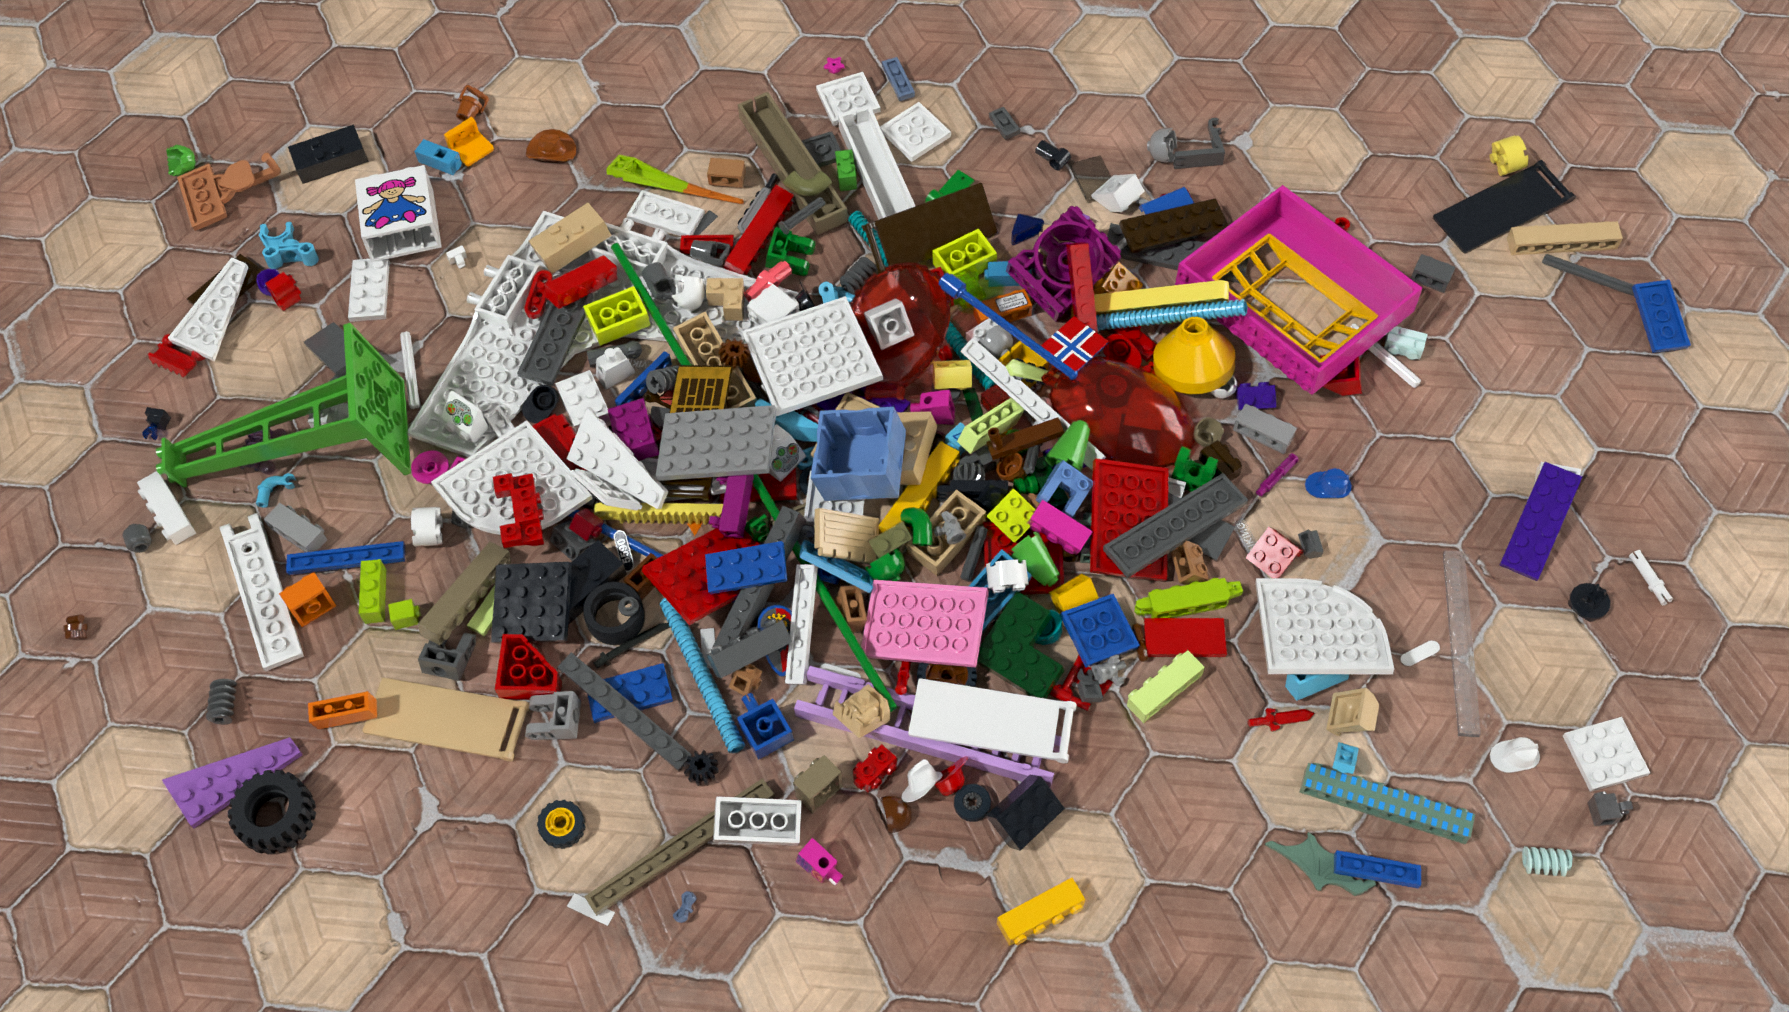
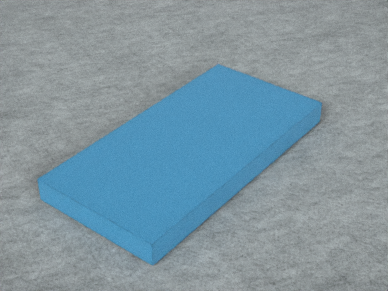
M803 540L800 547V558L868 593L871 592L873 589V578L869 575L868 571L843 559L819 556L815 544Z

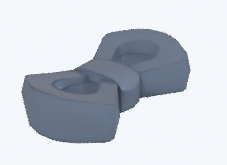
M686 891L682 894V905L673 914L675 921L683 923L688 919L689 912H693L691 907L697 900L693 892Z

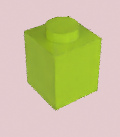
M412 599L388 604L390 621L395 630L418 625V617L421 616L419 605H415Z

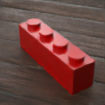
M603 255L545 283L546 298L558 309L569 305L616 281L617 266Z

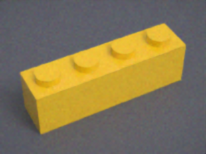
M1071 877L997 917V925L1009 946L1014 943L1019 945L1027 940V936L1043 932L1046 929L1045 926L1051 923L1056 925L1065 919L1064 916L1080 912L1083 909L1082 906H1084L1085 898Z

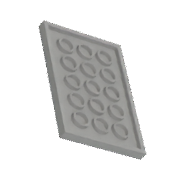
M775 405L665 413L655 477L658 481L769 473L777 411Z

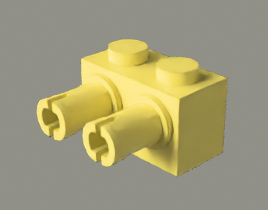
M970 360L934 361V388L942 391L949 388L965 390L968 387H972V366Z

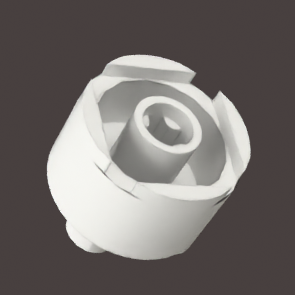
M440 507L412 508L411 529L415 535L412 536L413 545H442L443 536L441 528H443V518Z
M1018 560L997 561L992 567L990 563L986 564L988 589H992V593H1002L1006 588H1012V591L1024 590L1025 586L1028 585L1026 560H1022V564H1018Z

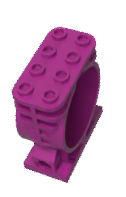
M1070 206L1065 213L1060 215L1059 219L1055 220L1038 237L1033 250L1023 249L1015 258L1012 257L1008 261L1006 272L1025 289L1027 294L1055 322L1073 305L1071 285L1061 284L1070 283L1069 267L1062 262L1063 259H1068L1066 244H1073L1071 242H1086L1089 244L1093 285L1104 274L1109 272L1114 265L1118 264L1121 259L1119 247L1115 244L1112 245L1108 241L1107 235L1102 231L1099 232L1095 228L1094 222L1091 219L1087 220L1082 215L1083 212L1078 206ZM1039 249L1047 256V258H1046V268H1047V271H1048V273L1051 275V277H1053L1056 281H1054V280H1052L1051 278H1049V277L1047 276V274L1045 273V270H1044V267H1043V257H1044V256H1043L1040 252H1038ZM1030 269H1032L1034 277L1028 272Z

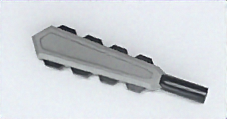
M773 173L766 186L761 191H757L756 198L750 202V208L745 210L744 217L738 221L737 227L742 235L770 194L778 179L777 174Z

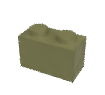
M902 520L870 539L869 543L878 558L913 539Z

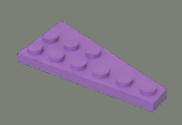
M289 737L163 779L162 781L190 826L194 829L227 807L231 798H235L234 792L236 789H240L246 779L249 781L253 778L252 775L256 773L262 775L264 774L263 771L272 770L275 773V770H281L301 757L302 753Z

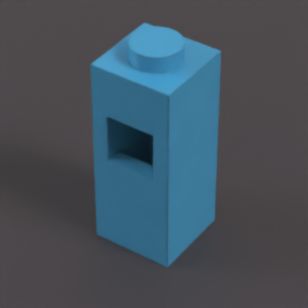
M425 139L422 140L414 151L419 163L454 175L462 164L457 151Z
M1008 261L988 262V269H984V278L988 280V287L1020 286L1006 272Z

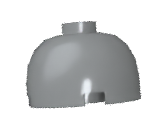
M1162 128L1155 131L1150 141L1147 142V150L1159 162L1172 163L1175 160L1173 152L1174 148H1177V137L1175 131L1172 130L1173 128Z
M999 325L989 329L984 340L980 338L978 341L997 360L1007 351L1011 352L1013 347L1012 335Z

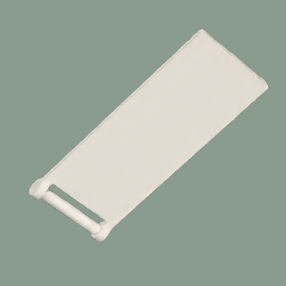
M919 679L908 735L1068 763L1069 755L1067 753L1073 712L1076 711L1077 704L1072 701L1050 700ZM1060 708L1065 710L1059 753H1053Z

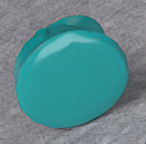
M1049 610L1051 611L1052 618L1036 641L1037 644H1052L1061 637L1063 632L1062 618L1058 612Z

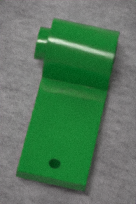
M957 170L939 191L936 189L930 191L925 202L967 188L975 181L962 171Z

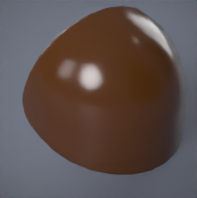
M897 796L881 797L888 832L895 833L905 829L912 818V811L909 805Z

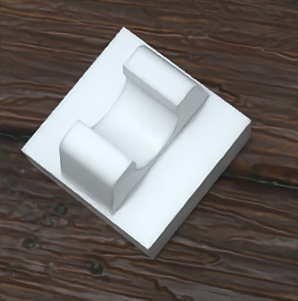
M463 246L446 252L447 259L451 265L456 263L459 269L466 266L464 259L467 256Z

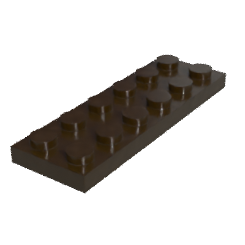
M1216 198L1120 220L1119 223L1132 254L1217 234L1229 226Z

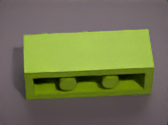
M381 559L361 561L359 615L365 624L385 622L387 570Z

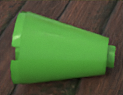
M1082 420L1072 422L1046 455V462L1054 467V464L1057 465L1064 460L1081 472L1090 434L1088 424Z
M1035 531L1033 532L1034 537L1031 538L1029 535L1011 549L1014 553L1012 555L1008 553V555L1014 560H1018V564H1022V560H1026L1027 571L1043 586L1049 585L1051 587L1059 580L1057 578L1059 572L1040 534Z

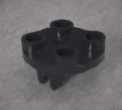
M1583 583L1574 587L1570 593L1568 605L1577 615L1589 622H1593L1607 614L1611 601L1606 593L1607 591L1601 588L1599 584Z

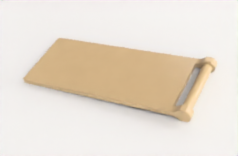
M383 677L375 695L377 700V718L366 720L363 733L512 762L515 756L513 753L526 713L530 710V703ZM517 708L519 711L506 750L500 751L513 710Z

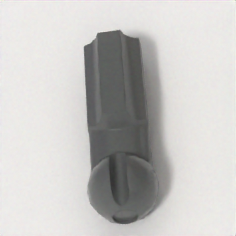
M630 341L627 344L587 351L590 367H595L596 359L604 355L605 350L608 348L614 349L619 347L627 359H636L642 354V347L638 342Z

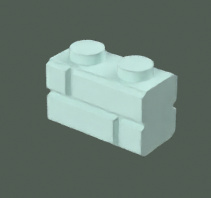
M1396 326L1388 332L1384 348L1392 355L1400 354L1408 359L1420 360L1427 334Z

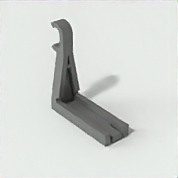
M1211 118L1208 121L1207 128L1212 148L1175 152L1174 169L1223 165L1225 150L1219 136L1222 129L1212 126L1218 124V118Z

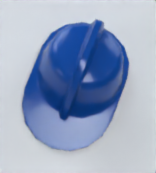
M1337 468L1312 473L1305 482L1307 492L1316 498H1344L1350 493L1352 486L1349 475H1346L1344 471Z

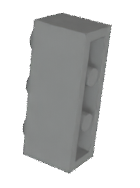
M1245 404L1235 421L1233 430L1285 454L1295 436L1297 428L1288 422L1277 419L1271 414L1258 410L1254 406Z
M279 503L264 518L271 530L304 552L317 551L327 541L324 535L325 531L321 526L311 524V521L306 516H299L296 514L295 509L289 505L286 507Z

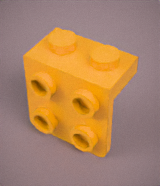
M472 117L443 134L448 148L457 151L461 161L466 166H471L494 151L493 145L479 132L476 121Z
M1119 262L1093 285L1094 295L1105 292L1139 290L1143 284Z

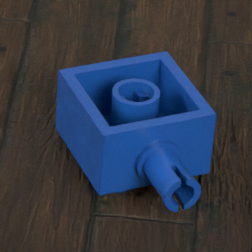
M748 693L749 700L746 695L741 699L748 712L737 717L739 727L759 760L794 741V737L774 699L759 705L753 693Z

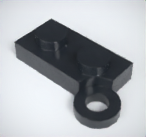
M990 480L979 497H973L970 500L990 513L1008 492V484Z

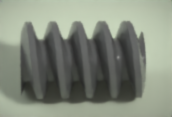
M861 257L845 275L841 276L840 284L845 291L855 295L856 291H860V287L865 286V282H869L870 278L874 277V272L877 271V268L870 259Z
M679 366L650 371L646 377V385L649 391L656 394L657 392L662 393L674 390Z
M218 679L210 683L208 712L206 713L208 721L221 725L232 723L233 720L230 717L233 716L234 712L230 709L234 708L232 702L235 701L233 694L236 693V689L233 687L237 686L234 680Z

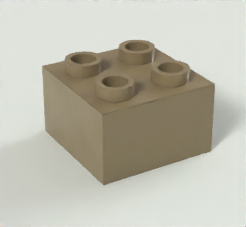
M825 755L820 759L816 758L810 764V768L805 772H800L794 778L793 785L796 798L801 800V803L813 814L843 787L841 771Z

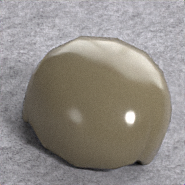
M1206 417L1201 419L1195 426L1193 436L1199 445L1207 447L1217 440L1221 441L1224 429L1216 419Z

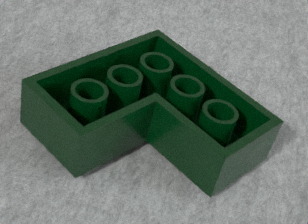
M1016 591L979 647L977 664L1026 695L1047 699L1054 685L1057 684L1064 673V668L1058 662L1033 648V646L1051 620V611Z

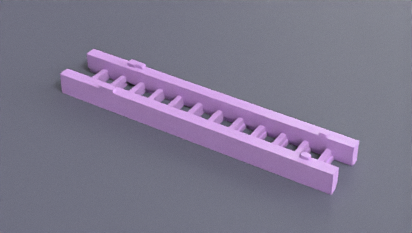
M810 666L807 672V680L821 684L823 687L819 691L816 705L797 700L794 708L795 717L851 732L833 716L832 709L823 707L829 688L842 690L839 699L841 704L847 699L849 693L859 692L867 684L874 688L872 683L853 676L848 677ZM887 688L896 705L900 707L894 727L882 725L865 735L868 738L952 762L968 756V760L964 764L966 766L1021 782L1030 774L1041 776L1051 789L1054 773L1039 769L1042 758L1033 757L1030 766L1025 763H1019L1020 754L1013 753L1010 761L1000 758L1001 751L992 750L991 755L980 752L981 748L977 747L968 749L961 747L959 744L909 736V731L902 730L900 727L906 709L913 710L915 695L912 694L898 695L894 689ZM1055 735L1054 751L1059 752L1061 736Z

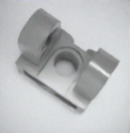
M565 691L554 692V694L531 696L529 709L536 712L553 711V717L550 718L548 723L527 724L525 737L532 740L577 739L581 700L575 692Z

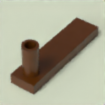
M1059 417L1002 437L999 429L992 427L988 430L990 441L986 443L992 460L1059 438L1064 434V430Z

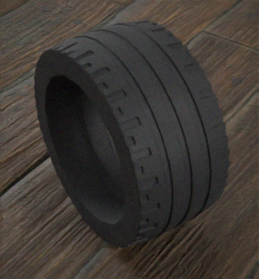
M607 582L599 585L590 592L585 600L583 608L584 620L590 633L599 642L607 645H621L637 636L644 626L645 610L638 593L625 583ZM625 597H633L637 600L639 605L638 611L625 623L615 627L601 626L597 623L595 618L597 612L606 603L622 600Z

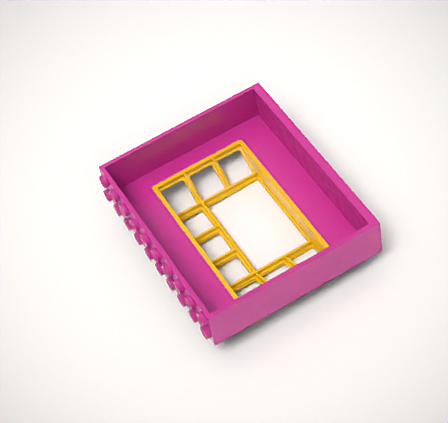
M1284 185L1280 186L1182 260L1178 265L1175 285L1217 281L1229 271H1232L1245 290L1237 295L1229 288V301L1233 300L1235 302L1237 299L1240 301L1251 295L1266 307L1259 312L1246 302L1247 313L1245 316L1240 314V316L1235 315L1231 317L1229 315L1228 318L1223 316V318L1217 317L1216 320L1311 395L1413 313L1422 291L1421 286ZM1266 243L1269 244L1281 261L1270 271L1267 270L1255 254V251ZM1248 257L1252 259L1263 275L1252 285L1248 283L1237 268V265ZM1288 267L1346 312L1315 336L1256 289L1281 269ZM1272 311L1288 324L1281 329L1265 315ZM1350 316L1368 320L1358 329L1341 325ZM1294 328L1306 337L1309 342L1303 346L1287 334V332ZM1332 331L1350 335L1340 344L1323 339ZM1317 345L1331 349V351L1320 359L1309 349Z

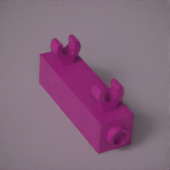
M754 474L720 476L716 478V481H720V485L727 486L721 518L710 516L708 524L712 525V528L719 529L725 537H744Z

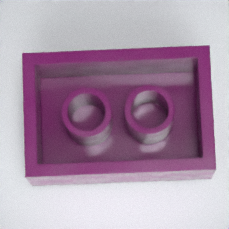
M643 398L607 409L613 433L633 452V456L638 461L659 455L650 413Z

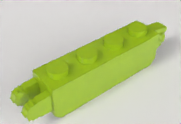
M1212 578L1206 582L1195 581L1189 585H1175L1164 590L1154 589L1148 592L1147 597L1137 599L1134 612L1138 616L1151 615V618H1176L1223 609L1228 605L1229 599L1241 596L1243 589L1240 581L1226 582L1225 578Z

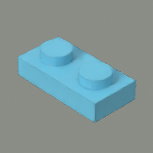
M1338 742L1332 768L1337 769L1341 773L1353 774L1359 748Z

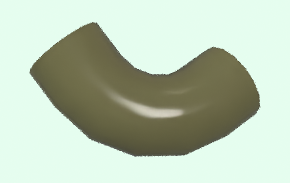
M794 170L783 181V184L797 195L810 197L826 190L832 184V181L822 171H819L811 179H804Z

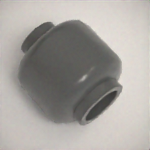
M131 524L123 531L122 537L125 545L132 552H144L152 543L148 528L142 524Z

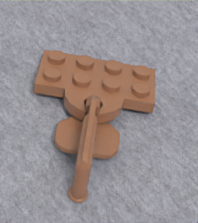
M264 153L261 158L262 162H266L269 165V168L253 174L249 162L241 160L231 164L224 174L214 175L213 169L208 163L177 177L189 219L195 231L227 218L224 204L229 202L235 193L242 192L281 174L280 167L269 153Z

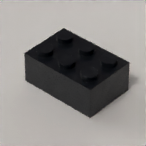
M1030 774L994 807L986 817L1009 848L1021 851L1065 808L1041 776Z

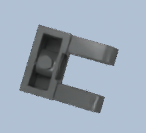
M464 633L456 650L443 649L447 640H444L441 645L429 640L428 644L425 643L418 658L421 672L460 681L475 648L476 635Z

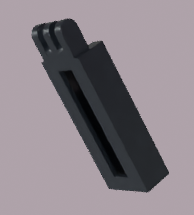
M950 480V485H939L937 487V500L946 501L955 490H958L969 499L973 497L978 498L990 480ZM995 480L1001 483L1008 484V480Z

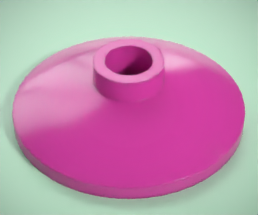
M433 450L419 454L411 464L412 476L416 481L423 484H432L431 481L449 470V462L446 456L439 451Z

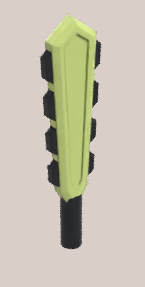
M1018 358L1012 359L1005 366L1010 376L1016 380L1025 379L1026 382L1030 383L1035 381L1039 385L1047 384L1048 387L1062 385L1074 389L1079 386L1078 382L1062 378L1056 371H1047L1045 367H1036L1035 364L1025 363Z

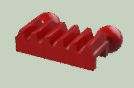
M166 334L162 338V343L158 344L159 349L154 354L148 353L149 360L152 364H157L158 367L163 366L165 370L168 368L170 372L174 371L176 375L180 373L184 378L196 366V361H202L205 357L195 351H191L190 357L172 349L176 344L169 341L168 337L170 334Z

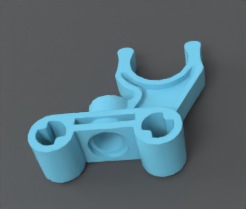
M286 222V230L281 235L275 237L268 236L269 230L266 224L260 225L259 237L265 246L262 254L268 267L271 269H278L283 263L303 261L304 265L313 266L319 261L312 243H299L293 239L294 227L292 222Z

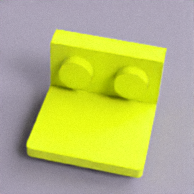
M1013 488L987 515V518L1015 543L1030 528L1027 522L1036 509Z

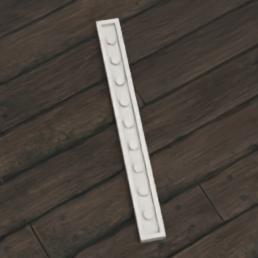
M973 337L964 346L961 352L1039 423L1059 417L1064 432L1068 429L1070 424L1021 380H1016L1010 376L1006 367ZM1088 441L1084 463L1093 471V460L1095 458L1105 459L1106 456Z

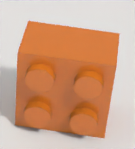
M314 572L304 576L300 581L286 587L279 593L301 627L336 607V604Z

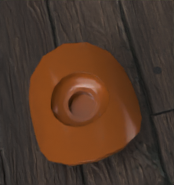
M556 129L543 130L537 133L526 148V157L544 161L565 162L572 160L576 155V145L573 138L567 133Z

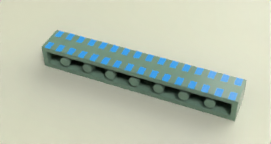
M1308 763L1299 793L1462 844H1466L1471 838L1475 814L1469 813L1467 809H1456L1444 802L1427 800L1422 795L1414 796L1402 789L1386 787L1380 782L1372 783L1360 776H1350L1339 772L1337 769L1330 770L1324 768L1323 765L1318 763Z

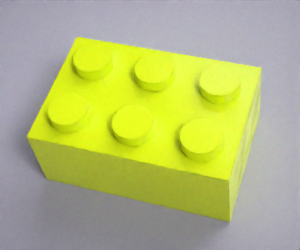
M979 229L933 250V265L936 268L941 267L944 274H953L962 282L983 273L984 269H988V262H997V252Z
M634 286L583 306L586 318L599 345L651 326L648 313Z

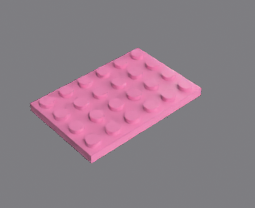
M874 580L861 647L867 657L873 659L976 667L989 590L983 587Z

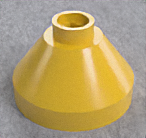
M1189 317L1157 343L1153 355L1154 372L1163 385L1174 391L1185 394L1208 393L1222 387L1231 379L1235 370V349L1229 339L1208 325L1206 320L1200 317Z

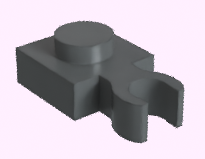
M1082 669L1078 672L1077 677L1080 680L1077 684L1082 702H1101L1103 695L1099 682L1092 680L1093 673L1091 669H1088L1086 675L1083 674Z

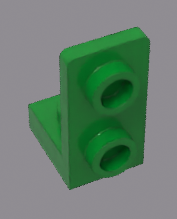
M765 514L760 518L754 516L746 522L745 530L754 542L766 541L770 533L768 517Z

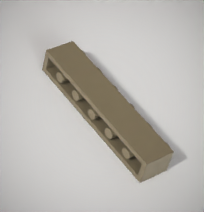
M489 542L418 623L420 635L438 645L447 640L455 627L462 623L467 613L474 609L478 600L486 595L492 584H495L496 565L511 564L509 551Z

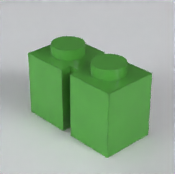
M852 149L835 151L840 191L857 190Z

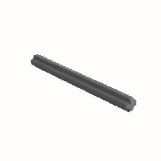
M1545 254L1542 263L1634 296L1632 290L1634 284L1549 254Z

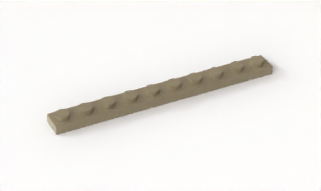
M762 778L735 797L773 799L775 795ZM715 810L584 896L596 916L713 839Z

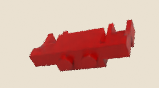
M512 473L493 476L496 498L511 496L515 523L500 526L503 547L544 545L541 520H544L542 508L539 509L538 504H541V497L539 492L536 493L533 474L513 477Z

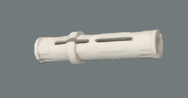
M1641 550L1634 551L1638 559L1631 553L1629 558L1648 583V589L1654 592L1662 606L1668 604L1664 596L1670 603L1673 597L1664 587L1665 583L1663 580L1657 577L1641 553Z

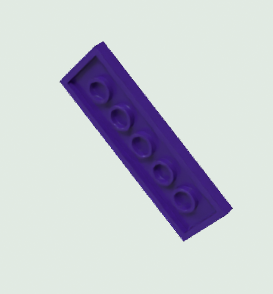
M1548 462L1543 463L1499 566L1535 581L1539 579L1582 476Z

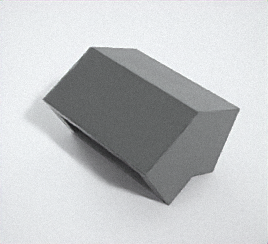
M1308 529L1299 533L1298 537L1304 556L1309 559L1322 557L1324 550L1317 530L1310 531Z

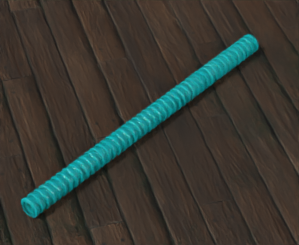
M855 211L849 216L848 221L870 247L866 232L862 229V225L869 222L860 211ZM872 228L883 264L886 268H889L878 233ZM903 268L891 273L928 320L937 328V331L940 332L941 336L953 348L961 360H969L961 352L967 344L966 339L957 331V328L954 327L942 310L938 308V305L935 304L934 300H932L907 268ZM970 361L972 374L979 380L987 392L995 390L998 385Z

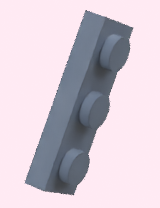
M898 57L882 61V67L898 100L903 101L915 97V91Z

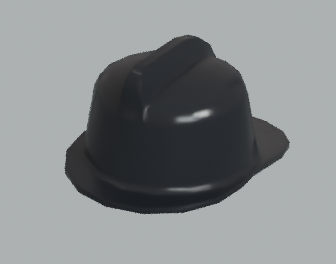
M801 279L799 281L802 290L795 297L799 303V312L815 307Z

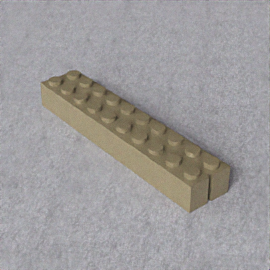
M768 92L754 97L756 112H754L752 99L738 104L740 120L782 183L794 170L804 179H811L821 171ZM832 185L820 194L810 197L797 195L785 186L787 191L794 195L793 200L800 210L819 197H822L825 201L823 207L806 218L816 235H820L848 222L847 208Z

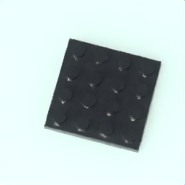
M546 562L496 565L491 642L494 644L501 643L503 634H523L529 643L567 641L572 563Z

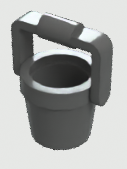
M694 240L691 245L690 256L704 263L721 266L729 256L731 249L730 245L726 243ZM717 249L724 250L720 259L716 258Z

